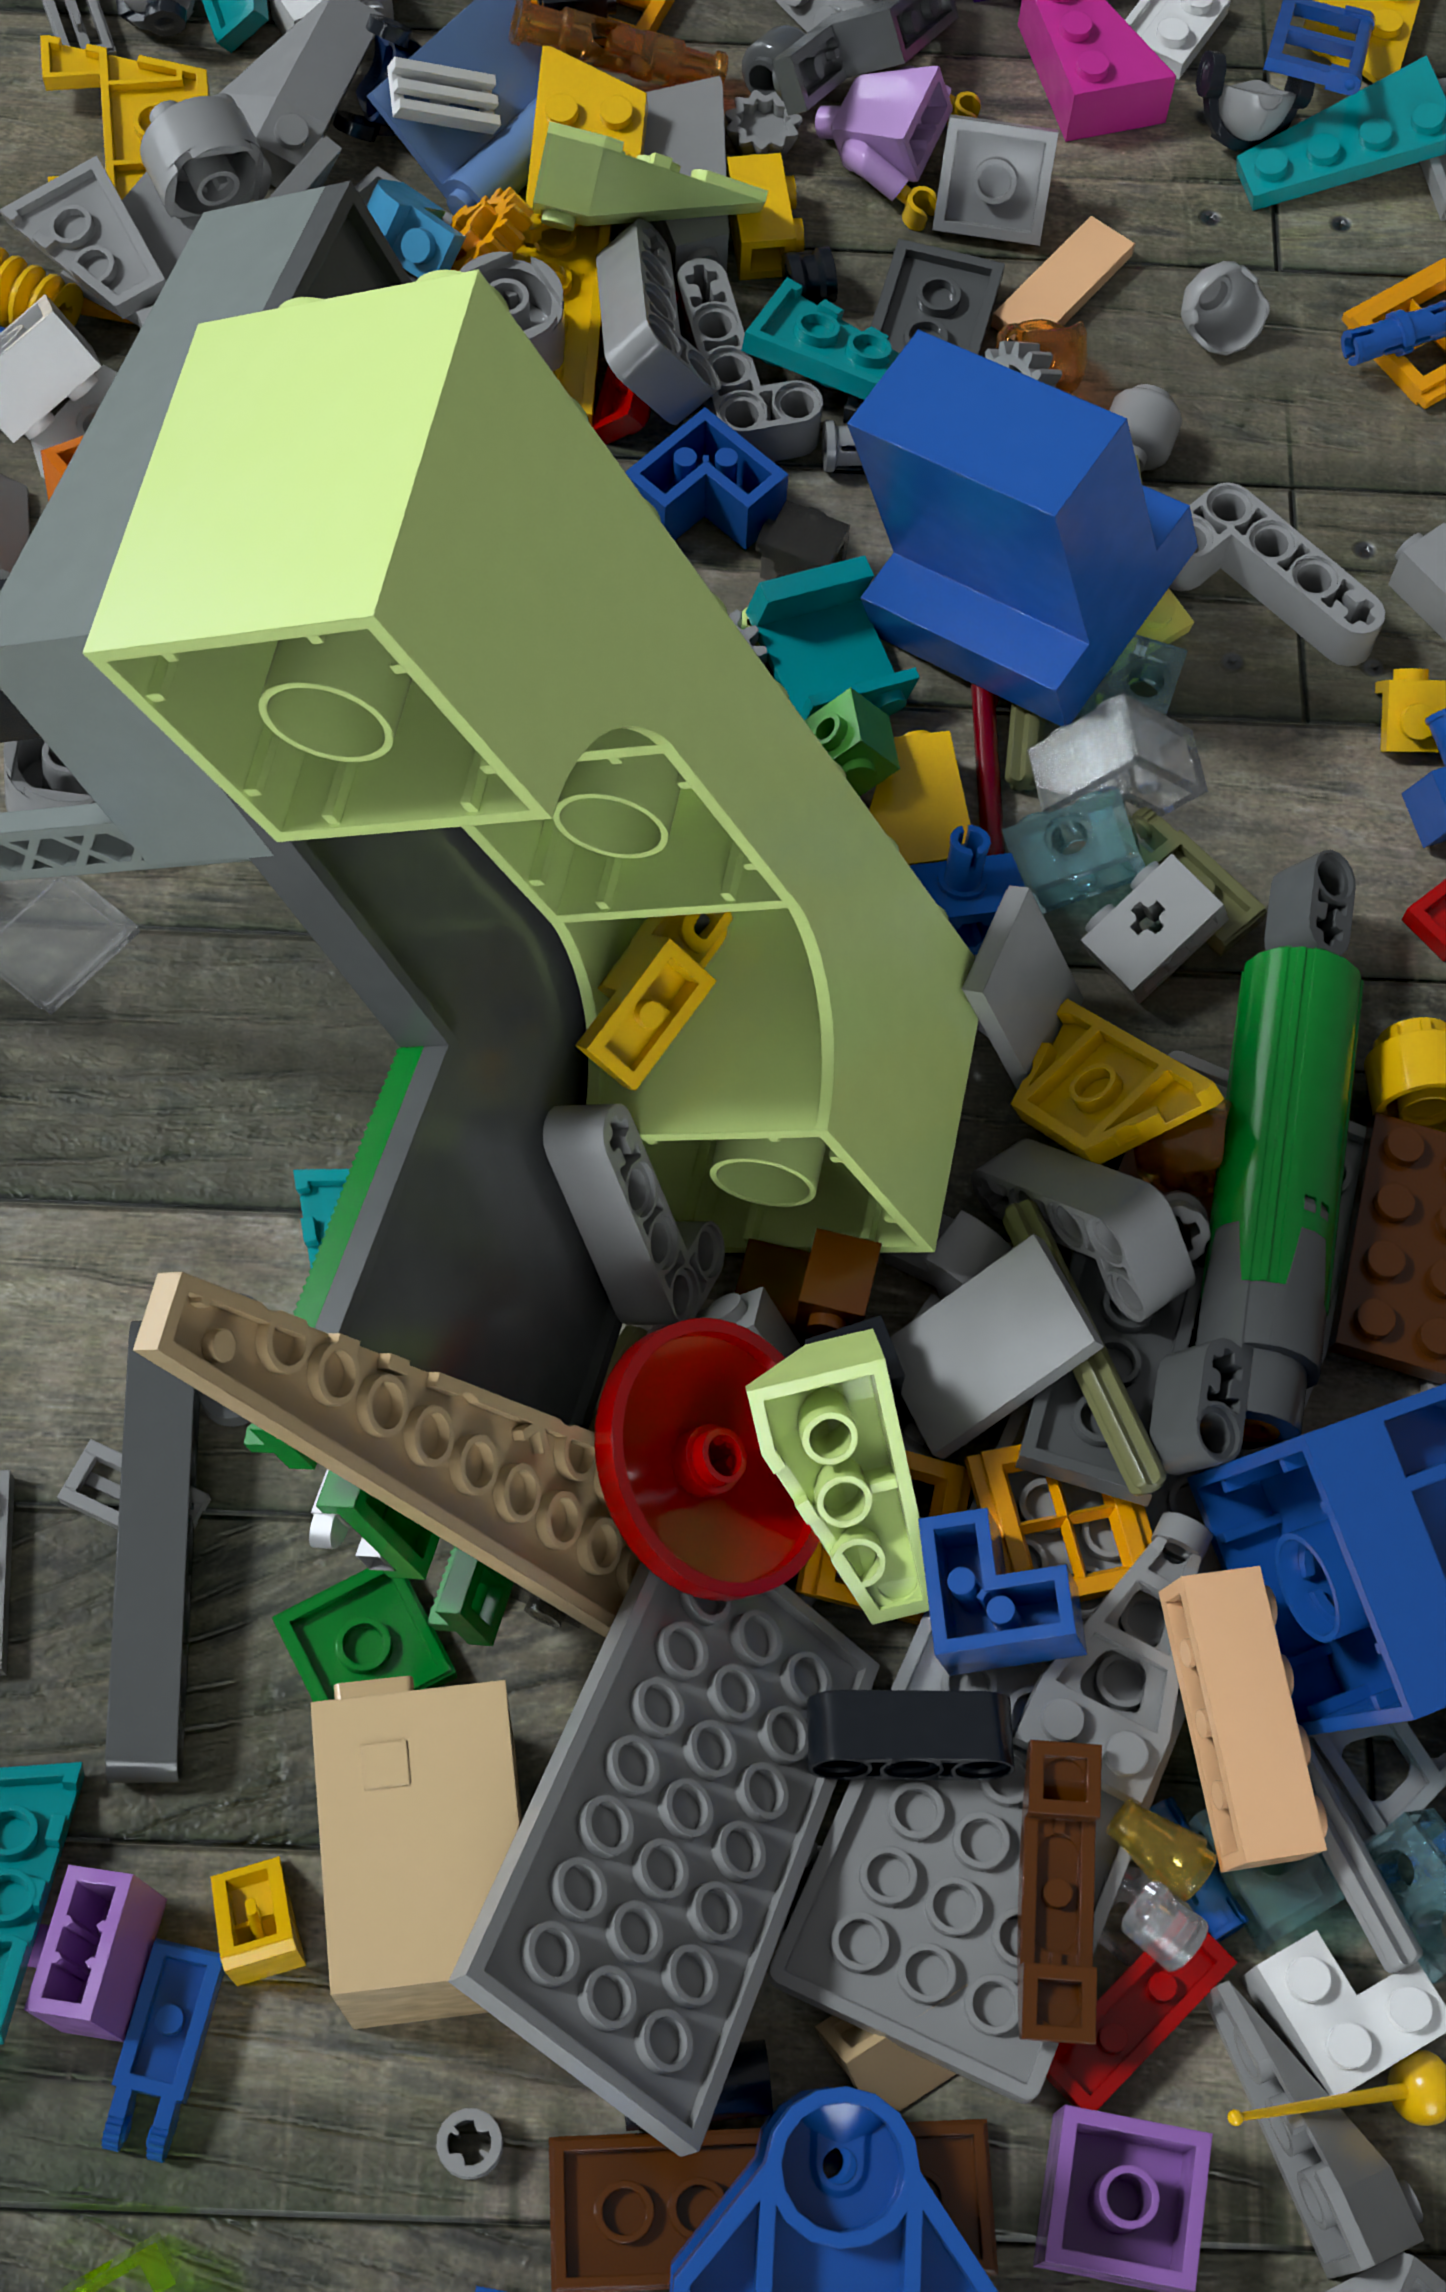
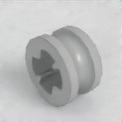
M464 2108L452 2113L442 2123L437 2134L436 2149L441 2163L451 2175L462 2180H477L489 2175L498 2166L503 2154V2137L498 2123L490 2114L478 2108ZM467 2123H474L479 2135L491 2136L489 2153L481 2149L479 2153L484 2159L475 2165H466L462 2154H450L449 2151L451 2137L460 2139L461 2135L457 2129Z

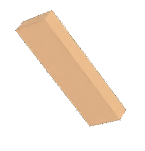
M1090 216L993 313L991 327L1013 341L1038 343L1041 349L1132 257L1135 243L1095 217Z

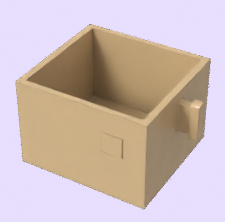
M412 1676L335 1684V1699L310 1702L330 1995L353 2029L489 2013L448 1981L522 1822L515 1742L506 1681L499 1680L414 1690Z

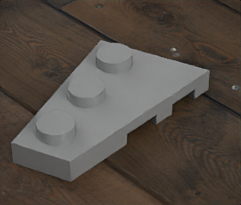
M97 155L0 209L3 218L11 227L122 319L155 302L166 283L163 273Z

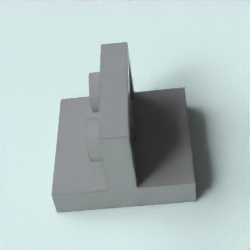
M950 114L932 230L1040 246L1059 130Z

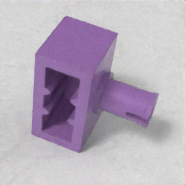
M68 1865L50 1925L40 1924L27 1967L37 1969L24 2010L60 2032L124 2042L151 1950L157 1937L167 1898L134 1874Z

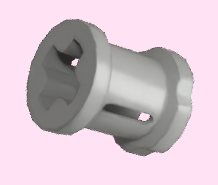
M824 420L822 463L824 472H834L836 466H862L856 447L847 446L855 445L848 425L836 426L834 420Z
M1180 1190L1166 1192L1163 1196L1170 1204L1175 1217L1180 1216L1181 1221L1189 1225L1190 1233L1182 1236L1190 1261H1193L1204 1253L1206 1243L1211 1235L1205 1207L1199 1198L1189 1192Z

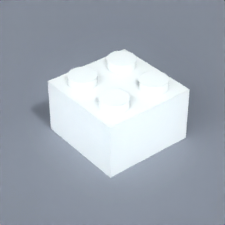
M46 294L0 333V429L13 443L23 435L31 440L43 432L55 418L50 411L67 396L74 402L90 391L99 380L94 373L102 367L93 347Z

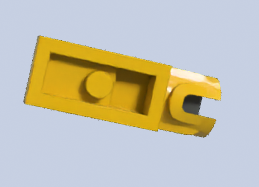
M731 912L646 917V920H644L631 939L630 945L598 986V989L610 1000L575 1046L622 1087L633 1091L637 1090L717 982L704 968L727 936V927L733 920Z

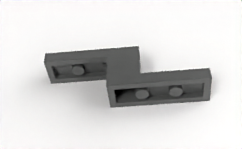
M882 0L831 14L772 60L774 88L779 98L784 101L788 116L808 111L847 78L905 64L959 18L955 1Z

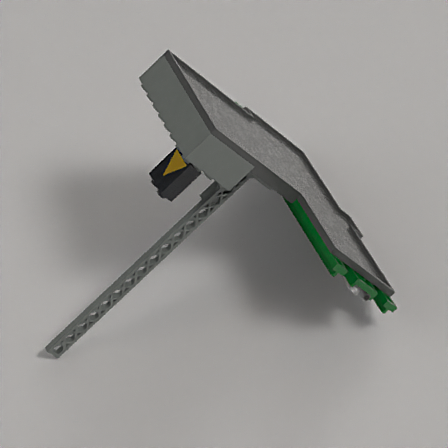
M351 181L203 212L7 579L0 580V743L42 738L96 802L95 804L0 813V881L252 861L400 1047L396 1050L397 1055L393 1057L394 1062L390 1065L391 1070L387 1072L388 1077L384 1080L385 1085L381 1087L382 1092L378 1095L380 1099L375 1102L377 1106L372 1109L374 1114L369 1117L371 1121L366 1124L368 1129L364 1131L365 1136L361 1139L362 1144L358 1146L359 1151L355 1154L356 1159L352 1161L353 1166L349 1169L350 1174L346 1177L347 1182L343 1184L344 1189L340 1192L341 1197L336 1200L338 1205L333 1208L335 1212L330 1216L332 1220L327 1224L329 1228L324 1231L326 1236L321 1239L322 1244L318 1247L319 1252L315 1255L316 1260L312 1262L313 1268L309 1270L310 1276L306 1278L307 1283L302 1287L303 1292L299 1295L300 1300L296 1303L297 1308L293 1311L294 1315L305 1319L308 1326L325 1333H341L361 1341L360 1346L374 1352L395 1354L410 1360L411 1366L423 1371L441 1372L557 1417L565 1425H577L588 1430L623 1323L620 1322L613 1310L546 1156L543 1145L544 1121L548 1112L554 1106L586 1105L588 1088V1056L575 1046L586 1032L583 1004L572 964L555 928L462 827L276 842L82 654L197 325L199 323L276 309L285 301L297 297L328 299L412 282ZM253 1423L247 1427L243 1445L251 1452L274 1453L289 1469L315 1470L317 1462ZM327 1469L311 1511L314 1516L309 1532L310 1546L312 1548L336 1549L345 1539L349 1528L352 1527L362 1537L355 1556L369 1570H382L391 1578L426 1580L440 1537ZM454 1546V1549L450 1551L451 1557L447 1559L449 1564L445 1567L446 1572L442 1575L443 1580L439 1583L440 1589L436 1591L438 1596L433 1599L435 1604L430 1609L428 1624L434 1630L458 1633L469 1645L493 1646L514 1582Z

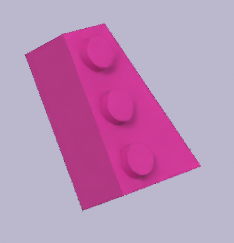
M1106 0L1021 1L1018 27L1065 142L1166 123L1176 75Z

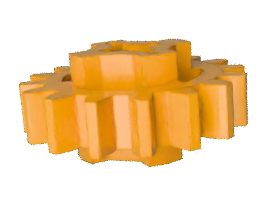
M508 187L505 191L498 188L490 199L485 195L474 206L468 207L464 205L452 217L450 226L465 235L466 238L451 270L460 271L471 260L492 252H513L514 256L516 251L523 246L525 237L522 233L532 225L533 221L529 217L534 211L511 187Z

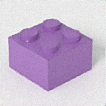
M1070 2105L1062 2106L1053 2113L1033 2267L1158 2292H1195L1213 2133Z

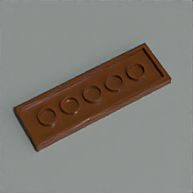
M987 2119L905 2122L916 2141L921 2174L988 2276L998 2275ZM761 2128L707 2130L700 2151L682 2157L678 2156L649 2133L549 2137L551 2291L641 2292L669 2290L672 2259L754 2157ZM837 2148L829 2151L824 2157L823 2172L826 2178L834 2177L842 2168L843 2159Z

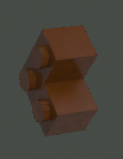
M817 1228L810 1253L749 1238L735 1293L741 1295L763 1286L803 1347L805 1339L865 1320L882 1243Z

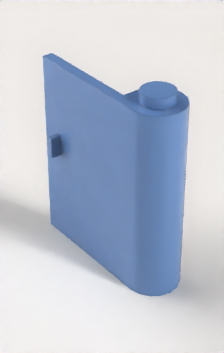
M516 0L472 1L408 58L495 75L496 86L492 90V94L498 95L499 105L494 110V113L500 115L501 126L493 135L393 118L388 77L367 95V98L447 199V206L453 215L464 205L468 207L476 205L485 195L490 199L498 188L505 191L508 187H511L518 194L528 184L542 46L549 45ZM404 95L405 99L430 103V99ZM454 103L449 105L451 107L479 111L477 107Z

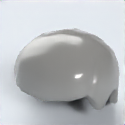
M1222 261L1202 269L1186 286L1183 294L1181 317L1187 332L1200 346L1211 353L1228 356L1246 349L1261 334L1270 313V303L1259 287V279L1248 268L1237 264L1235 261Z

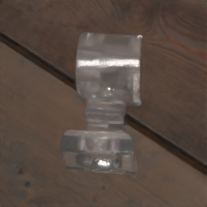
M1129 1867L1126 1869L1112 1907L1120 1902L1130 1904L1122 1919L1121 1926L1122 1932L1131 1941L1120 1945L1115 1943L1108 1935L1105 1923L1098 1942L1127 1967H1130L1145 1951L1168 1972L1184 1966L1199 1950L1208 1932V1922L1179 1903L1166 1885L1156 1882L1139 1868Z

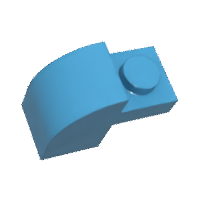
M379 180L370 197L367 208L403 268L417 278L431 271L451 270L466 236L442 220L446 212L444 209L404 182Z

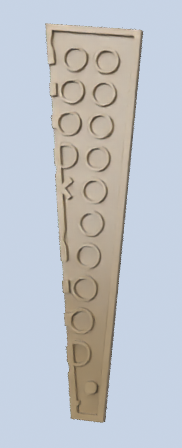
M164 1272L157 1274L133 1347L134 1352L605 1638L607 1637L641 1561L621 1536L604 1500L596 1467L595 1432L577 1425H565L557 1417L441 1372L423 1371L411 1366L410 1360L395 1354L374 1352L360 1346L361 1341L341 1333H325L308 1326L305 1319L282 1310H268L262 1302L187 1273Z

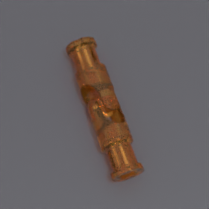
M517 0L514 7L509 30V41L513 45L520 46L522 42H526L540 47L552 46L592 67L613 73H623L634 79L666 88L715 76H720L724 85L728 69V55H726V52L717 50L713 55L686 47L684 40L649 30L636 29L625 23L569 7H564L562 11L531 3V0ZM593 37H606L605 48L600 47Z

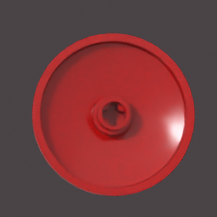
M692 1318L676 1322L647 1334L625 1351L608 1376L600 1397L595 1422L594 1446L598 1478L604 1500L621 1536L640 1561L657 1577L683 1593L712 1601H731L758 1595L786 1583L808 1562L815 1552L820 1539L815 1535L810 1525L805 1523L796 1509L793 1499L776 1473L773 1474L761 1455L745 1387L780 1363L785 1357L773 1345L753 1331L736 1323L714 1318Z

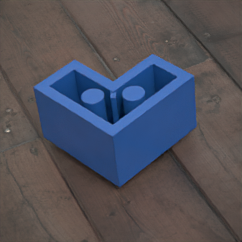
M706 407L625 471L643 498L657 510L661 523L674 541L705 516L746 550L785 517L789 474Z
M988 1508L918 1519L934 1654L949 1676L1088 1655L1078 1586L1066 1564L1006 1574L1001 1532Z

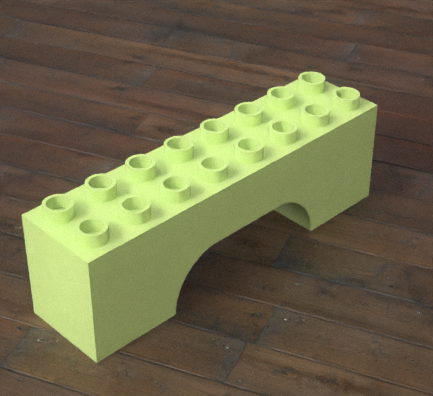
M479 269L468 272L436 270L420 276L415 282L328 299L297 297L285 301L276 309L199 323L82 654L276 842L462 827L555 928L567 951L576 976L584 1009L586 1030L610 1000L598 989V986L630 945L631 939L644 920H646V917L731 912L733 920L727 927V936L704 968L717 982L637 1090L633 1091L622 1087L588 1057L586 1105L621 1103L627 1107L637 1127L674 1220L712 1221L716 1223L722 1232L725 1253H745L749 1238L811 1253L817 1228L882 1243L880 1253L935 1252L979 1020L962 990L974 963L975 956L949 922L945 910L936 904L902 857L896 842L884 832L848 782L842 767L832 760L793 706L786 689L773 678L731 620L724 603L710 591L661 523L657 510L643 498L589 423L587 414L582 406L568 394L518 325L502 295L487 282Z

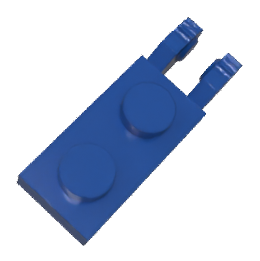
M158 1938L155 1939L111 2085L116 2089L103 2131L102 2149L118 2152L123 2147V2143L128 2139L131 2130L137 2093L160 2098L154 2122L150 2127L146 2140L147 2160L160 2163L165 2162L179 2121L181 2104L186 2105L225 1973L220 1953Z

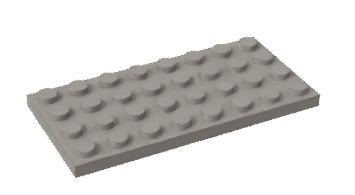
M640 1562L448 1982L678 2156L682 2157L699 2152L837 1782L835 1779L816 1777L810 1774L808 1770L807 1699L816 1693L830 1690H871L880 1665L784 1584L773 1590L743 1599L712 1601L697 1598L670 1586Z

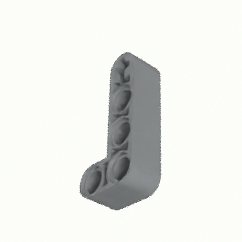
M638 218L596 256L604 354L609 367L625 386L670 424L677 425L721 389V382L710 362L680 335L669 248L659 232L650 223Z
M695 258L687 261L680 267L677 273V293L679 296L677 311L681 336L710 362L721 382V389L705 401L702 407L710 410L773 462L810 454L817 447L820 439L823 408L821 393L811 383L802 380L761 386L752 355L741 351L745 332L728 276L723 266L707 258Z
M1229 482L1217 484L1190 504L1198 548L1170 585V589L1177 591L1192 590L1200 586L1221 568L1330 661L1337 665L1349 667L1357 666L1367 660L1382 628L1386 613L1382 602L1372 592L1249 490L1239 484Z
M621 1103L554 1106L548 1112L544 1121L543 1145L546 1156L613 1310L620 1322L626 1325H671L679 1321L696 1318L720 1275L724 1264V1239L718 1225L712 1221L674 1220L637 1127L627 1107Z
M1023 1138L971 1173V1183L977 1198L993 1216L1002 1221L1005 1209L1009 1205L1020 1203L1027 1199L1037 1203L1055 1242L1096 1259L1111 1299L1126 1317L1135 1322H1142L1195 1284L1194 1269L1170 1204L1159 1190L1146 1181L1029 1138Z

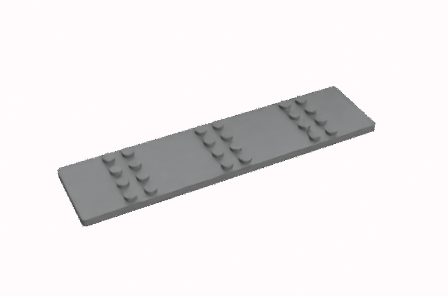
M1173 1051L1168 1056L1212 1080L1221 1092L1224 1100L1218 1106L1126 1151L1117 1171L1148 1182L1162 1194L1176 1190L1193 1194L1204 1205L1209 1224L1229 1070L1183 1051ZM1350 1120L1330 1307L1326 1319L1322 1363L1329 1344L1367 1128ZM1176 1216L1181 1235L1186 1236L1190 1233L1189 1225L1184 1224L1180 1216ZM1207 1243L1204 1253L1191 1261L1193 1265L1204 1267ZM1200 1299L1188 1348L1196 1346L1201 1307ZM1313 1387L1306 1389L1304 1410ZM1034 1397L1012 1411L996 1449L1022 1443ZM1282 1442L1255 1448L1252 1450L1241 1448L1240 1453L1236 1456L1234 1460ZM1223 1464L1181 1475L1167 1473L1163 1486L1153 1493L1148 1507L1144 1506L1152 1533H1154L1164 1512H1176L1186 1515L1205 1526L1187 1478ZM1026 1470L1008 1474L1021 1522L1056 1515L1045 1476ZM1060 1481L1069 1512L1104 1505L1101 1493ZM975 1498L969 1510L978 1509ZM1109 1518L1073 1525L1087 1573L1122 1566ZM1060 1528L1025 1534L1034 1569L1066 1564L1071 1575L1074 1576ZM1210 1543L1203 1561L1200 1563L1198 1574L1222 1571L1212 1543ZM1163 1553L1166 1560L1170 1563H1183L1182 1561H1179ZM1142 1590L1136 1592L1118 1619V1629L1152 1647H1156L1160 1642L1165 1625L1160 1600ZM1104 1595L1102 1598L1080 1602L1083 1624L1107 1595ZM927 1611L923 1614L891 1690L991 1691L1005 1694L1010 1698L1013 1733L1037 1679L1053 1660L949 1676L934 1654L930 1612ZM1113 1650L1107 1651L1099 1655L1081 1679V1690L1083 1695L1127 1718L1132 1717L1140 1708L1145 1681L1144 1672L1141 1665ZM1180 1687L1178 1689L1171 1738L1143 1803L1135 1808L1101 1790V1817L1096 1821L1093 1954L1186 1717ZM1013 1744L1015 1771L1011 1775L993 1780H851L768 1971L769 1982L774 1988L871 2034L886 2037L901 2048L1021 2104L1031 2102L1041 2091L1059 2043L1020 2040L1017 1982L1018 1888L1027 1751ZM966 1984L968 1985V1986L964 1987L963 1989H961L960 1991L956 1992L957 1990H959L960 1988H962V1987L965 1986Z

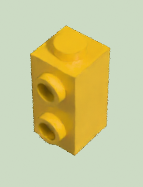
M781 153L727 157V177L768 190L766 202L760 213L728 215L739 280L782 277L781 262L783 253L790 251L804 252L805 246L802 218H793L792 210L796 209L797 206L794 175L785 176Z

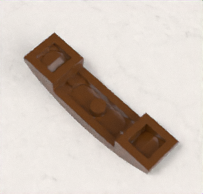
M1031 1739L1028 1742L1018 1888L1017 1982L1020 2040L1083 2045L1096 2044L1097 1967H1093L1096 1821L1101 1817L1102 1745Z

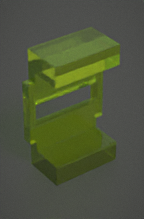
M160 2232L75 2279L56 2292H95L138 2265L141 2266L153 2292H163L177 2283L179 2271Z

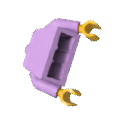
M904 66L893 71L862 74L854 79L841 106H820L815 117L816 134L820 139H834L843 166L869 182L889 200L893 201L897 198L905 204L902 220L909 229L914 231L924 230L928 220L926 213L930 216L934 215L937 196L929 187L917 186L911 189L906 183L908 181L918 182L946 123L948 126L950 114L977 118L981 109L980 99L973 92H960L956 96L950 94L952 88L945 84L939 66L918 68Z

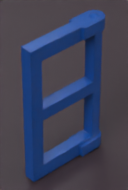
M1283 0L1263 70L1325 85V90L1354 95L1361 87L1362 72L1371 33L1376 21L1375 16L1371 11L1349 5L1341 8L1313 0ZM1292 15L1336 26L1341 31L1356 34L1355 41L1290 25ZM1284 44L1349 59V67L1333 63L1329 66L1282 54Z

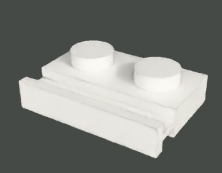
M1140 0L1125 21L1173 71L1176 79L1179 80L1228 14L1231 0Z

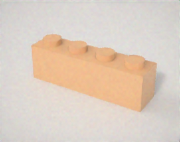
M1253 1566L1181 1576L1158 1593L1220 1872L1298 1861L1326 1851L1327 1847L1324 1838L1328 1830L1327 1814L1322 1801L1313 1792L1307 1767L1311 1758L1310 1742L1305 1729L1300 1724H1297L1291 1698L1294 1690L1293 1670L1288 1658L1280 1652L1275 1630L1278 1617L1277 1603L1272 1589L1264 1584L1261 1567Z

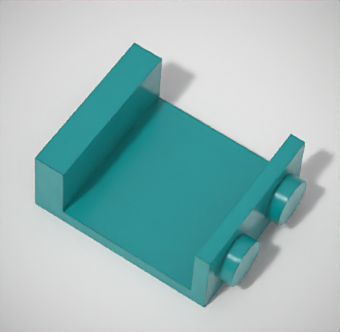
M865 555L759 582L746 610L751 626L756 625L759 629L758 642L760 646H766L767 662L775 680L786 689L789 700L804 720L850 687L888 716L893 715L906 705V700L920 678L916 667L894 672L874 625L868 619L860 597L868 588L874 574Z

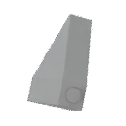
M322 0L220 92L231 95L243 112L270 165L272 175L270 184L278 188L320 138L325 137L375 37V34L366 29L370 13L385 16L359 0Z
M1229 1980L1213 1987L1204 1997L1253 2110L1329 2096ZM1340 2108L1257 2119L1327 2279L1361 2272L1425 2241L1417 2225L1423 2222V2213L1411 2186L1404 2179L1397 2181L1391 2166Z

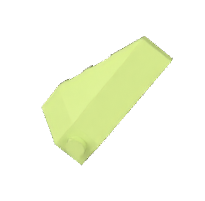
M549 121L532 210L535 214L542 215L541 222L556 229L573 231L575 224L598 226L633 223L638 218L649 222L760 213L766 202L768 190L709 170L694 169L691 171V176L680 173L681 167L672 162L673 158L655 152L651 155H638L634 158L625 155L623 141Z
M872 1328L805 1344L745 1386L761 1455L773 1474L776 1473L793 1499L795 1507L805 1523L810 1525L815 1535L820 1539L821 1544L830 1556L832 1564L872 1625L929 1611L918 1521L920 1517L886 1360L875 1332Z

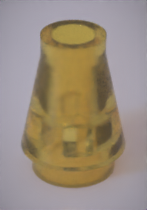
M1128 1799L1117 1810L1107 1826L1106 1834L1119 1843L1163 1896L1174 1894L1181 1901H1187L1202 1887L1216 1864L1217 1855L1206 1847V1837L1143 1808L1133 1799Z

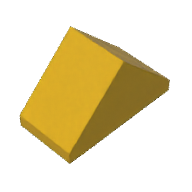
M280 1856L210 1876L220 1959L224 1972L236 1986L306 1966Z

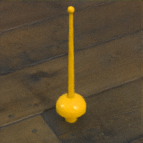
M1417 2050L1392 2065L1387 2085L1244 2112L1233 2109L1229 2111L1227 2119L1231 2125L1239 2126L1243 2121L1391 2101L1395 2110L1410 2123L1419 2126L1437 2125L1446 2119V2065L1436 2054L1427 2050Z

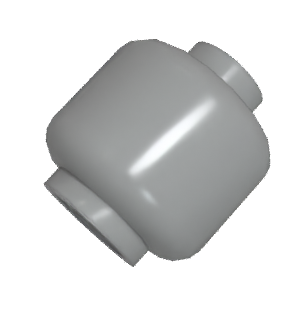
M1140 384L1118 393L1114 397L1109 411L1127 418L1134 452L1139 458L1140 473L1161 467L1167 462L1182 424L1179 408L1167 391L1155 385Z

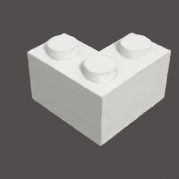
M1317 1930L1259 1963L1240 1977L1241 1982L1267 2025L1329 2096L1351 2091L1446 2033V2005L1419 1962L1405 1970L1393 1973L1356 1995Z

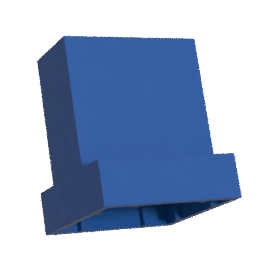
M918 329L847 422L894 552L860 597L868 619L874 625L880 639L1067 729L1198 548L1190 505L1142 485L1127 418Z

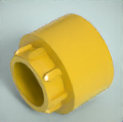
M1418 1017L1399 1021L1381 1032L1373 1044V1049L1364 1061L1372 1116L1378 1112L1446 1132V1022L1430 1017Z

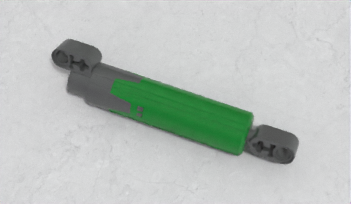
M1324 850L1278 872L1273 877L1264 936L1265 951L1258 953L1248 960L1244 966V972L1242 971L1209 1223L1211 1235L1206 1247L1200 1294L1201 1307L1196 1346L1167 1354L1161 1360L1157 1371L1149 1438L1168 1474L1181 1475L1234 1460L1240 1453L1241 1448L1252 1450L1301 1436L1306 1389L1317 1385L1321 1375L1364 981L1361 980L1359 969L1346 958L1340 956L1348 949L1350 942L1356 885L1355 876L1348 861L1339 852L1333 850Z

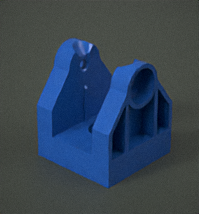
M1446 1383L1187 1478L1203 1522L1213 1534L1211 1543L1222 1571L1260 1566L1264 1584L1268 1585L1274 1593L1278 1609V1617L1275 1624L1280 1652L1288 1658L1293 1670L1294 1690L1291 1695L1296 1720L1305 1729L1307 1736L1412 1721L1446 1708Z
M848 2086L802 2090L775 2107L760 2129L754 2157L672 2259L669 2292H998L921 2174L916 2141L901 2114L878 2095ZM837 2148L842 2155V2168L834 2177L826 2178L823 2172L824 2157L829 2151Z

